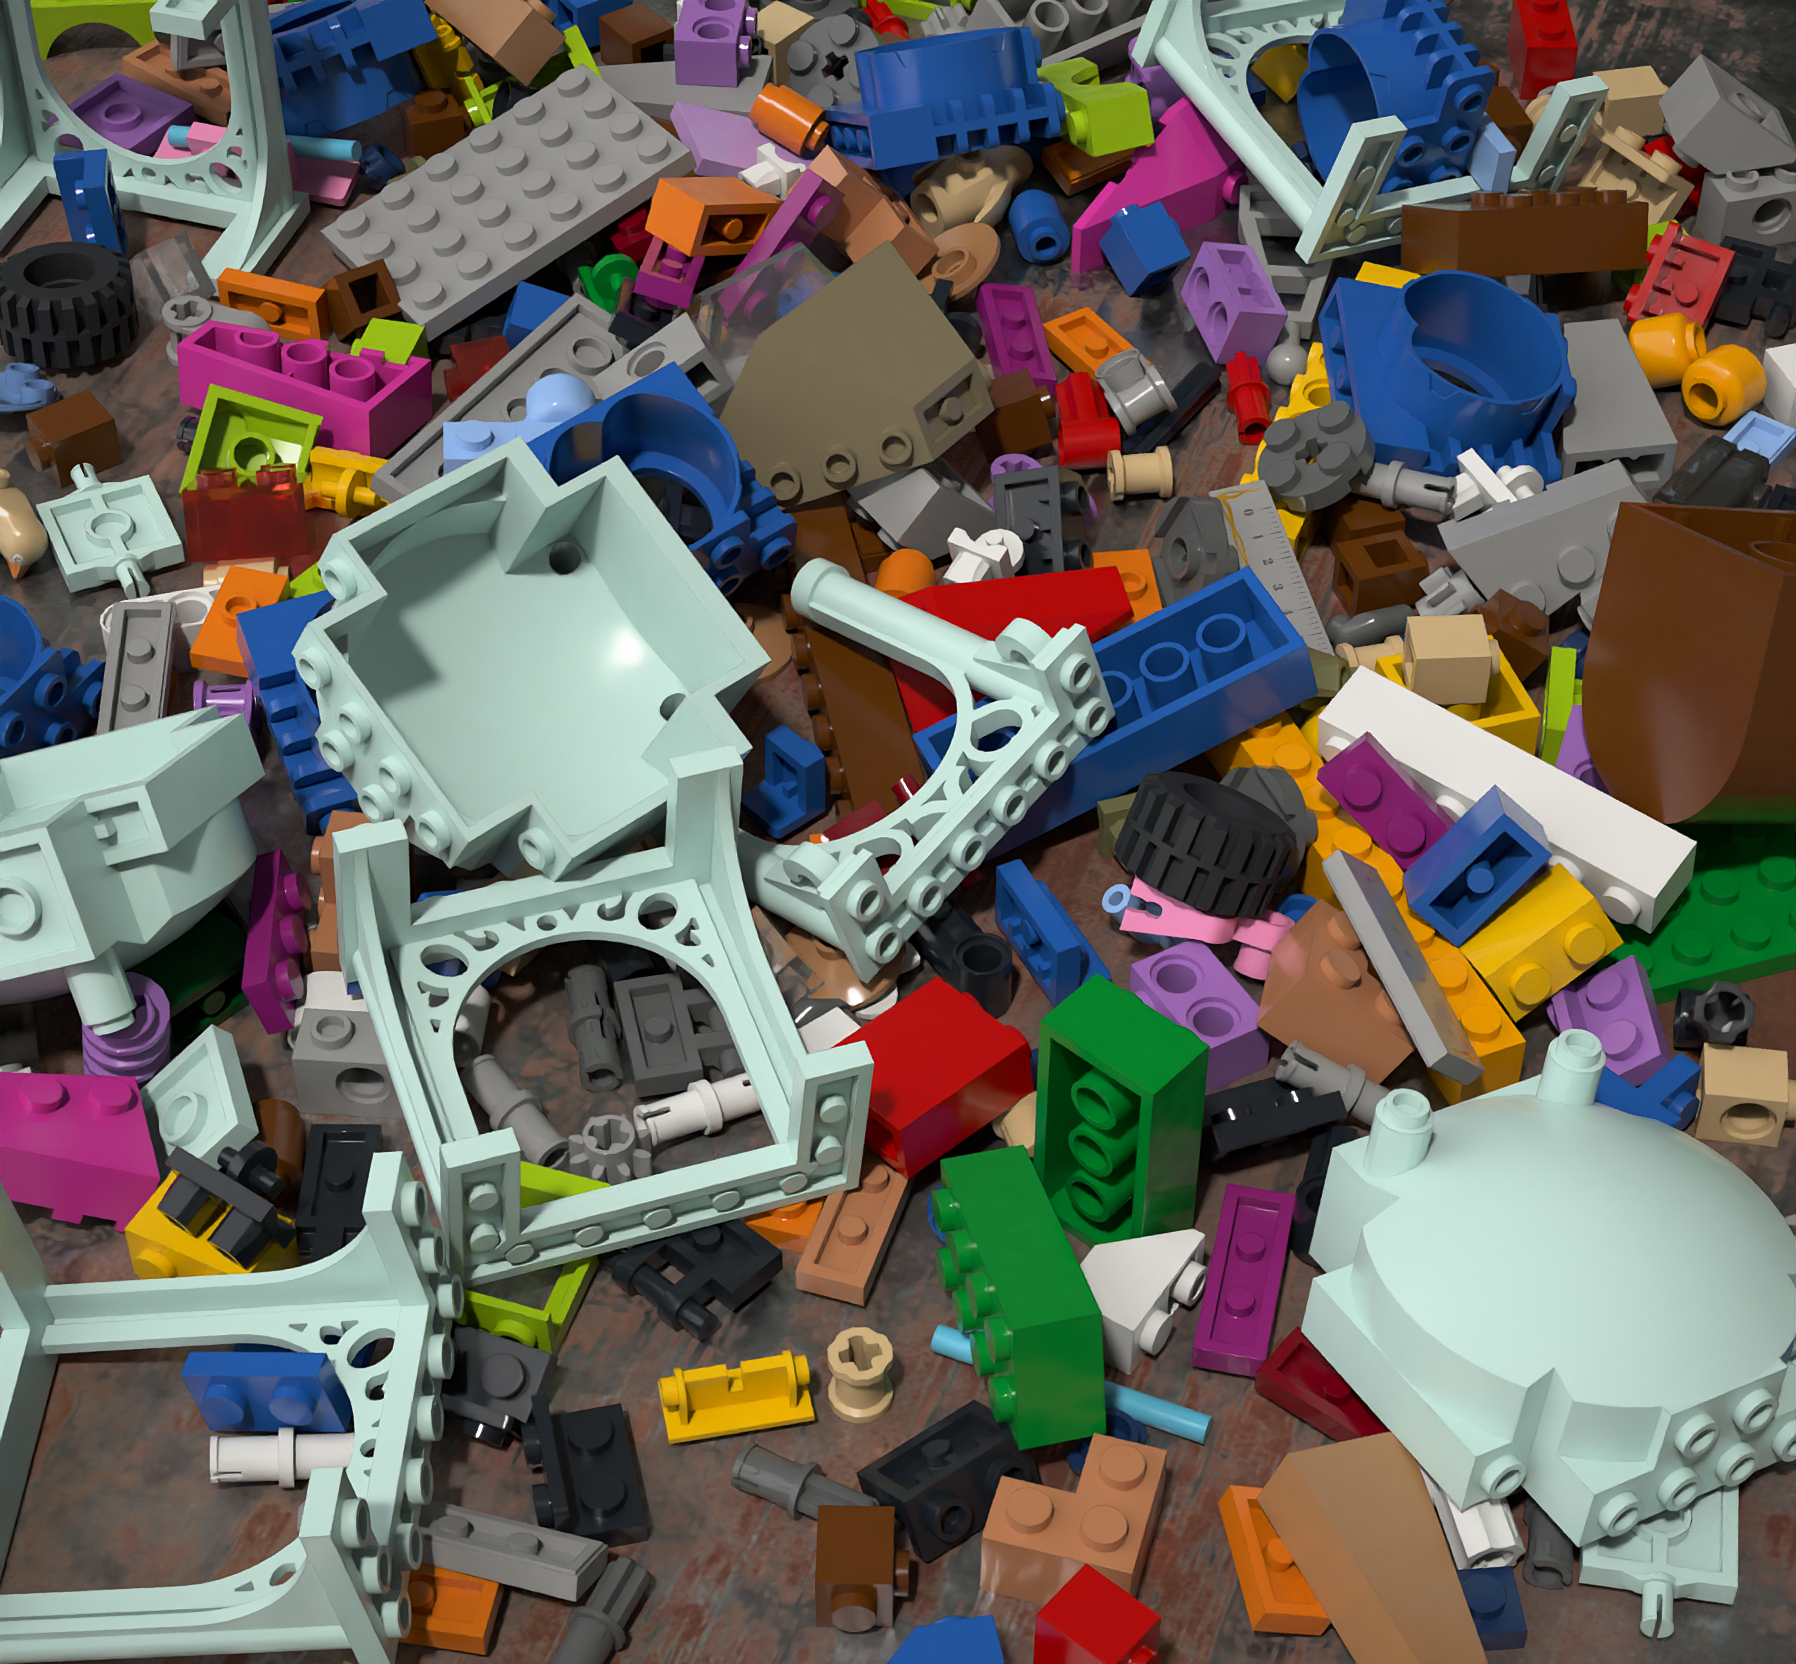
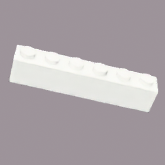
M1360 665L1318 716V754L1323 756L1327 762L1368 731L1454 821V824L1496 784L1543 825L1553 855L1536 872L1542 875L1560 862L1596 898L1603 911L1617 922L1633 924L1651 934L1692 879L1697 847L1696 841Z

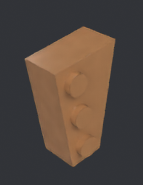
M540 0L424 1L427 6L448 24L452 25L454 29H457L464 38L491 61H495L503 70L505 69L526 87L566 39L551 24L557 15Z

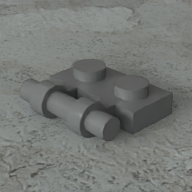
M679 972L613 982L615 1004L637 1098L687 1090L689 1083L703 1079V1066L714 1065L722 1071L724 1079L746 1072L717 1003L701 983V988L683 990ZM703 1021L711 1027L712 1032L694 1034L692 1022Z

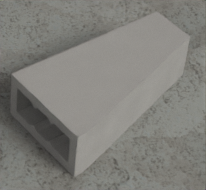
M770 55L751 56L750 67L741 68L737 87L676 84L675 61L597 66L603 80L649 117L655 116L672 121L670 114L676 100L749 118L751 108L762 89L769 82L774 84L773 56Z
M1618 318L1564 323L1562 334L1568 341L1567 358L1571 376L1575 378L1577 383V394L1572 408L1567 412L1564 411L1556 424V458H1559L1562 463L1561 480L1619 459L1642 490L1670 488L1678 442Z

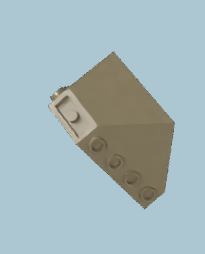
M887 239L758 335L719 421L731 435L737 447L739 458L742 461L748 460L756 470L755 478L762 487H769L777 497L776 505L780 510H784L933 462L995 409L988 393L992 389V382L985 366L975 358L903 258ZM710 520V529H711V531H712L713 529H712V524H711V520Z

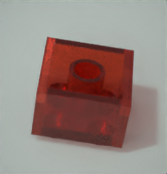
M296 463L261 465V470L256 471L255 476L237 477V467L202 469L201 474L195 475L196 480H192L182 490L188 562L310 554L317 542L311 472L297 473Z

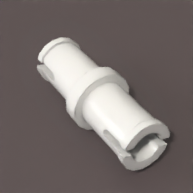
M745 1072L711 1084L705 1079L689 1083L687 1092L647 1105L636 1106L633 1110V1117L637 1131L649 1130L651 1148H654L658 1144L699 1130L704 1135L718 1132L722 1129L723 1122L759 1111L761 1107Z
M294 1427L279 1428L278 1435L211 1436V1485L227 1482L279 1481V1488H295V1480L310 1479L312 1468L343 1466L346 1471L353 1450L355 1431L352 1433L295 1435Z

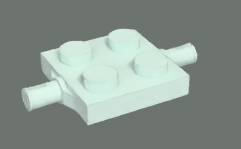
M83 463L85 476L80 465H76L71 471V478L78 490L63 498L36 505L38 519L46 529L49 546L70 593L120 580L126 598H137L135 587L140 598L146 597L150 592V586L142 573L156 571L162 567L185 561L182 542L150 476L145 475L123 482L101 483L91 464Z
M1725 1484L1697 1496L1691 1503L1678 1511H1669L1667 1509L1641 1520L1620 1536L1611 1537L1607 1535L1581 1546L1578 1583L1632 1590L1642 1594V1621L1640 1622V1629L1644 1634L1652 1637L1658 1612L1657 1638L1668 1637L1674 1632V1598L1682 1597L1733 1605L1738 1589L1739 1484L1735 1486H1727Z

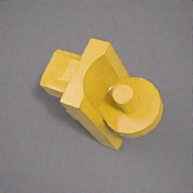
M316 446L310 451L312 485L308 505L334 510L339 517L350 520L355 519L357 515L367 517L388 506L390 503L375 494L370 488L373 474L389 460L361 455L358 452L343 449L336 450Z

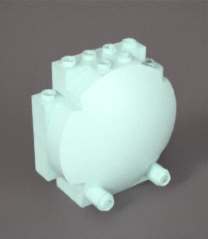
M518 436L333 534L317 564L325 587L336 598V601L331 611L307 623L291 654L295 658L297 670L303 681L310 688L316 690L321 724L315 733V737L319 741L321 754L332 769L343 773L358 794L359 805L363 813L372 823L401 818L408 841L429 854L442 859L449 869L458 866L472 871L491 863L511 879H523L545 874L555 882L581 865L618 857L642 841L667 814L669 758L687 755L697 750H710L735 744L743 761L753 748L729 714L772 660L618 455L558 487L521 436Z
M213 705L0 759V1005L38 1001L71 992L83 1025H91L94 1035L99 1036L116 1032L135 1021L131 1010L137 1004L124 971L146 960L189 931L230 892L256 859L257 849L238 796L262 778L265 772L244 713L221 718L217 706Z
M1568 1029L1550 1043L1542 1074L1436 1112L1432 1111L1428 1099L1421 1093L1406 1088L1395 1089L1378 1102L1370 1135L1332 1148L1309 1254L1323 1268L1326 1274L1315 1277L1312 1280L1301 1331L1461 1510L1489 1498H1503L1521 1485L1579 1548L1607 1535L1611 1537L1620 1536L1634 1527L1637 1522L1667 1509L1669 1511H1678L1691 1503L1697 1496L1725 1484L1727 1486L1738 1485L1745 1481L1753 1472L1778 1461L1791 1462L1796 1460V1239L1784 1217L1770 1198L1751 1178L1715 1150L1663 1122L1627 1114L1595 1102L1606 1062V1055L1602 1049V1044L1594 1034L1586 1030Z

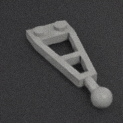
M1240 184L1238 237L1240 244L1253 247L1277 293L1306 294L1300 311L1286 310L1288 318L1278 336V345L1271 350L1266 361L1267 373L1275 383L1282 386H1292L1298 373L1306 374L1308 353L1300 346V339L1311 338L1337 258L1316 262L1315 267L1268 265L1260 237H1301L1302 232L1263 186Z

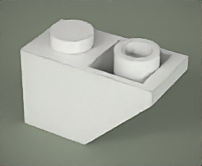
M1187 1229L1099 1244L1092 1248L1080 1264V1267L1102 1312L1103 1358L1105 1363L1131 1375L1147 1352L1156 1355L1161 1350L1171 1332L1174 1315L1182 1304L1192 1306L1201 1295L1207 1282L1209 1269L1203 1265L1205 1234L1195 1229Z

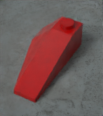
M1117 565L930 586L897 598L994 642L1000 633L1016 618H1023L1033 622L1051 638L1063 627L1069 630L1077 623L1086 628L1092 644L1134 617V612ZM888 656L915 734L957 713L956 697L944 684ZM971 690L976 703L986 697V695L978 691Z

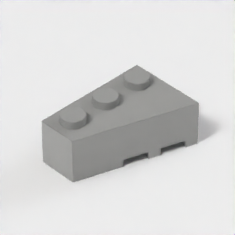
M1619 459L1546 485V491L1513 503L1507 499L1491 505V511L1458 523L1455 519L1438 524L1437 527L1448 552L1488 600L1501 588L1520 600H1526L1535 604L1543 613L1550 615L1604 575L1620 502L1653 503Z

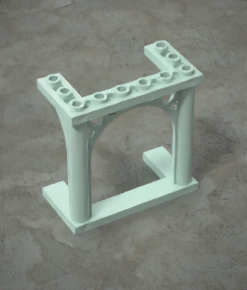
M0 0V251L48 193L61 196L53 167L54 155L107 148L121 209L136 210L167 216L174 220H187L226 229L192 273L195 292L219 297L216 279L226 267L264 275L311 211L309 194L293 191L268 1L158 0L150 9L152 31L206 40L216 26L221 23L231 91L229 123L223 137L217 144L195 156L179 159H162L124 149L99 135L78 118L60 97L46 73L38 47L30 0ZM50 112L54 113L59 119L51 126H49V121L53 116ZM63 134L75 135L83 143L84 150L59 145V136ZM231 147H240L242 155L240 156L232 152ZM214 163H222L228 166L237 174L240 180L219 176L214 168Z
M1152 0L1131 56L1142 69L1159 65L1165 69L1301 230L1302 235L1295 251L1306 264L1400 244L1402 204L1471 201L1472 191H1483L1472 175L1377 195L1408 130L1395 115L1353 123L1326 183L1322 187L1259 113L1252 102L1246 84V71L1250 62L1259 54L1274 47L1287 44H1309L1316 30L1340 25L1346 0H1222L1207 3L1208 0ZM1229 53L1235 59H1226L1217 55ZM1224 74H1228L1230 78H1226ZM1598 75L1557 83L1516 166L1513 167L1507 194H1518V189H1550L1551 192L1557 191L1610 89Z
M735 744L710 750H697L687 755L669 758L664 847L642 852H627L615 858L584 864L555 882L545 874H540L514 881H499L487 887L448 896H433L421 902L411 904L409 842L401 818L378 823H364L351 829L332 832L339 963L346 983L359 981L441 1224V1230L446 1243L447 1265L451 1275L458 1274L460 1276L463 1289L850 1190L859 1186L874 1061L865 1040L807 1054L760 943L742 880L737 855L743 762ZM674 907L677 911L675 918L661 929H646L638 920L639 916ZM690 926L695 927V930L690 932V940L697 946H685L677 942L687 934ZM576 940H607L622 942L653 951L688 971L706 988L717 1003L775 1141V1145L520 1209L521 1150L513 1128L509 1127L479 1135L457 1073L453 1056V1037L461 1011L471 994L492 972L517 956L543 946ZM459 958L466 964L468 969L462 975L446 977L433 973L424 965ZM420 989L425 991L426 993L421 994ZM431 994L448 997V1000L440 1006L433 1008L429 1006ZM433 1027L439 1028V1031L435 1033Z
M403 1151L373 1153L362 1209L366 1226L355 1239L332 1255L316 1262L286 1270L260 1273L54 1285L0 1180V1325L3 1329L0 1338V1579L60 1353L234 1343H258L279 1346L296 1352L327 1353L335 1369V1374L351 1401L355 1429L353 1450L347 1470L345 1471L343 1466L312 1468L299 1537L272 1557L238 1574L196 1585L0 1595V1664L352 1649L359 1664H395L399 1638H406L411 1627V1602L407 1592L410 1571L418 1570L422 1561L423 1543L421 1530L418 1525L421 1505L430 1504L433 1495V1471L429 1461L432 1441H440L444 1429V1411L440 1399L442 1380L450 1379L454 1369V1349L450 1337L453 1319H460L464 1309L462 1280L458 1274L451 1275L446 1262L444 1234L440 1228L433 1229L428 1217V1200L425 1186L422 1181H414ZM331 1334L340 1336L341 1339L338 1344L327 1345L324 1343V1337ZM386 1337L395 1339L393 1350L382 1361L367 1368H354L351 1366L356 1353L368 1343ZM384 1384L382 1388L384 1398L377 1401L370 1400L371 1390L375 1386ZM375 1448L373 1457H364L370 1449ZM296 1572L285 1583L276 1585L284 1574Z

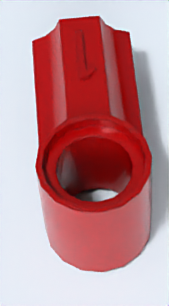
M1089 372L1069 373L1067 379L1055 385L1054 402L1058 417L1060 466L1071 471L1107 469L1108 451L1119 450L1121 453L1117 417H1109L1106 398L1103 394L1104 391L1099 382L1091 378Z

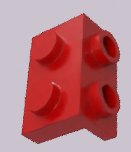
M1670 221L1664 235L1656 234L1650 243L1645 258V265L1649 266L1642 284H1633L1626 297L1623 315L1627 316L1626 321L1629 330L1638 320L1678 312L1685 314L1692 323L1699 322L1703 331H1705L1736 262L1735 251L1685 235L1681 224Z

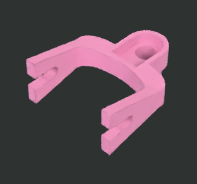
M1135 876L1130 894L1140 897L1146 902L1159 904L1162 907V915L1155 916L1147 910H1139L1128 906L1125 909L1120 930L1196 939L1212 944H1223L1232 939L1240 941L1242 943L1238 958H1236L1233 965L1234 969L1246 976L1266 980L1272 948L1295 925V922L1291 918L1267 909L1264 915L1254 917H1232L1204 911L1159 892Z

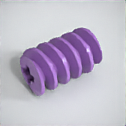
M125 972L137 1004L131 1010L135 1021L121 1030L99 1036L94 1035L91 1025L86 1026L82 1023L84 1075L135 1076L140 1091L170 1063V1003L163 989L152 979L135 972Z

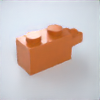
M734 176L659 178L652 198L645 230L689 257L748 254L784 201L769 192L756 190Z

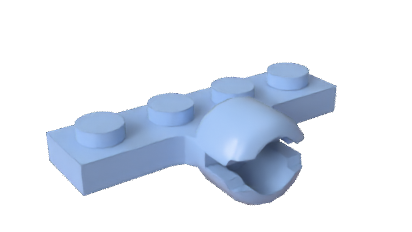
M565 373L549 374L539 379L527 391L526 418L523 421L482 422L468 420L464 422H443L444 475L518 436H521L524 442L527 443L595 405L594 391L583 380L574 375ZM655 474L634 476L635 478L669 479Z

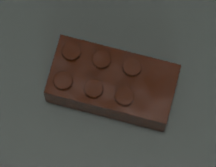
M1565 187L1564 192H1551L1550 189H1518V194H1504L1503 191H1472L1471 201L1402 204L1401 270L1421 274H1431L1437 270H1459L1486 277H1500L1524 274L1647 269L1645 258L1648 242L1649 202L1627 200V190H1597V187Z

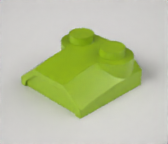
M210 383L178 497L189 500L195 506L206 511L224 510L292 528L310 464V451L314 449L323 417Z

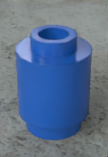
M1037 189L1024 191L1015 198L1009 210L1008 220L1021 255L1026 260L1037 264L1049 263L1061 257L1069 246L1070 233L1057 200L1052 195Z

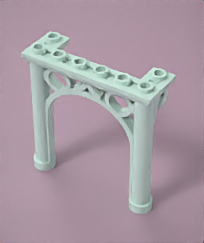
M816 558L801 568L793 582L791 604L795 612L935 678L944 684L957 700L956 728L949 749L941 764L914 796L884 819L849 836L819 844L804 841L800 845H782L762 840L740 828L738 831L737 855L747 899L844 951L857 978L868 983L886 963L890 962L897 955L901 946L923 922L938 911L943 901L959 883L982 863L985 855L1006 832L1022 820L1030 806L1054 781L1058 780L1065 773L1068 765L1090 741L1104 731L1108 722L1114 717L1115 711L1084 626L1075 623L1069 630L1063 627L1051 638L1033 622L1023 618H1016L1000 633L995 642L989 641L851 578L849 572L842 566L824 558ZM971 690L978 691L997 701L977 709ZM1006 726L1021 728L1003 748L991 752L978 750L980 738ZM969 768L976 776H979L973 785L968 774ZM666 815L650 832L659 847L665 846ZM912 835L919 841L916 846L910 837ZM885 854L901 855L897 863L883 876L875 858Z

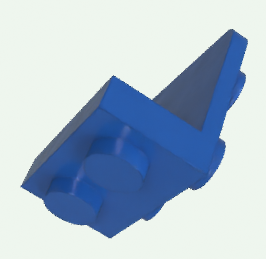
M331 1334L326 1335L324 1343L327 1345L338 1344L341 1337ZM379 1339L368 1343L360 1349L353 1358L351 1366L354 1368L369 1367ZM235 1343L232 1352H189L180 1374L210 1431H279V1428L294 1427V1432H346L353 1413L349 1396L339 1382L327 1353L296 1352L279 1346L258 1343Z

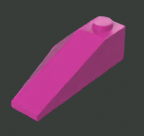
M1187 95L1168 108L1160 118L1158 123L1160 129L1163 130L1155 139V143H1152L1149 147L1145 145L1139 146L1130 155L1132 164L1123 180L1119 184L1109 181L1073 225L1072 271L1081 274L1109 262L1098 242L1111 227L1110 218L1129 205L1138 204L1141 209L1161 201L1168 215L1179 225L1182 233L1216 219L1231 205L1239 203L1240 184L1248 185L1249 181L1246 175V165Z

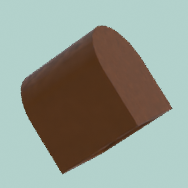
M1620 502L1586 651L1582 679V714L1588 748L1602 782L1614 799L1662 824L1796 825V511Z

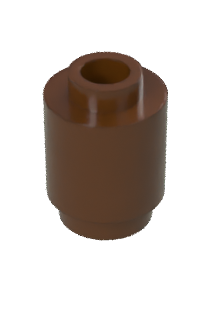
M264 1099L252 1104L259 1133L250 1142L259 1140L275 1149L278 1161L275 1174L284 1179L283 1190L278 1196L273 1198L264 1192L259 1196L271 1204H278L293 1198L301 1191L306 1157L307 1127L301 1118L299 1110L293 1104L280 1099Z

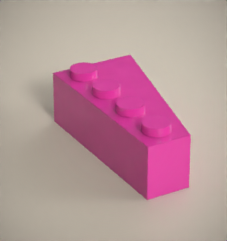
M209 320L177 344L180 403L203 410L211 383L322 416L323 420L314 448L320 446L336 450L343 449L358 452L361 455L384 459L432 418L431 360L411 356L408 365L385 361V351L362 348L359 356L331 352L329 341L308 338V340L287 344L280 342L279 332Z
M0 1072V1180L10 1200L52 1208L51 1219L80 1224L83 1215L114 1220L115 1231L125 1233L124 1228L156 1192L160 1181V1174L136 1077Z

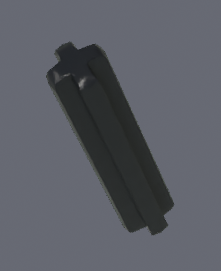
M1206 362L1198 363L1170 391L1178 409L1172 413L1165 409L1136 427V434L1131 437L1126 436L1121 442V455L1155 453L1156 447L1164 446L1221 387L1219 378L1222 376V373L1217 366L1211 367Z

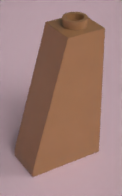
M1392 1431L1288 1453L1256 1499L1356 1664H1488L1419 1463L1395 1437Z

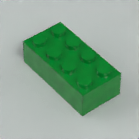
M1098 973L1094 974L1040 1020L1033 1161L1034 1168L1062 1228L1091 1249L1099 1244L1192 1229L1210 1045L1200 1040L1192 1030L1175 1024L1143 1003L1135 993L1127 989H1121Z
M1024 1144L941 1159L942 1189L932 1190L931 1193L935 1223L939 1233L945 1232L946 1247L935 1250L938 1278L943 1291L953 1290L952 1303L959 1332L961 1334L971 1332L970 1350L977 1376L979 1378L989 1376L988 1394L995 1421L997 1423L1008 1422L1019 1450L1090 1437L1094 1433L1106 1434L1102 1312Z

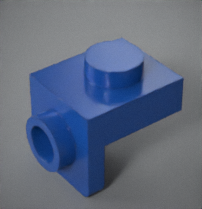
M781 724L764 735L765 781L742 794L740 810L774 838L778 839L826 811L825 756L813 742L802 739L785 724Z

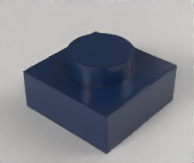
M1512 1566L1456 1570L1483 1650L1495 1651L1524 1648L1528 1630Z

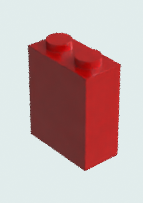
M938 976L831 1047H839L865 1040L874 1061L864 1144L907 1179L1034 1091L1030 1065L1032 1051L1025 1036L1012 1025L1005 1026L984 1011L980 1003L967 992L960 993Z

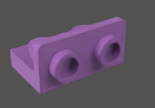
M1634 955L1575 984L1571 981L1544 1001L1548 1016L1560 1033L1568 1029H1582L1594 1034L1600 1040L1606 1055L1605 1066L1635 1087L1647 1081L1672 1060L1646 968Z

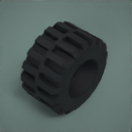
M84 241L52 242L27 248L23 252L11 255L7 258L6 262L0 263V342L4 347V351L9 356H16L17 361L35 364V366L42 368L56 367L63 369L88 366L116 356L115 353L126 350L131 345L130 341L136 339L139 322L132 271L127 258H123L121 253L115 249H107L105 245L84 243Z
M1156 771L1144 775L1115 843L1114 851L1117 858L1136 877L1171 898L1215 914L1232 917H1254L1264 915L1265 911H1267L1295 847L1297 836L1275 812L1239 791L1196 775L1173 771Z

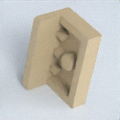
M1597 124L1591 134L1604 143L1577 186L1597 187V190H1627V200L1649 202L1648 225L1673 220L1695 187L1678 175L1683 166L1659 150H1655L1652 156H1650L1641 149L1646 140L1620 124L1615 132Z

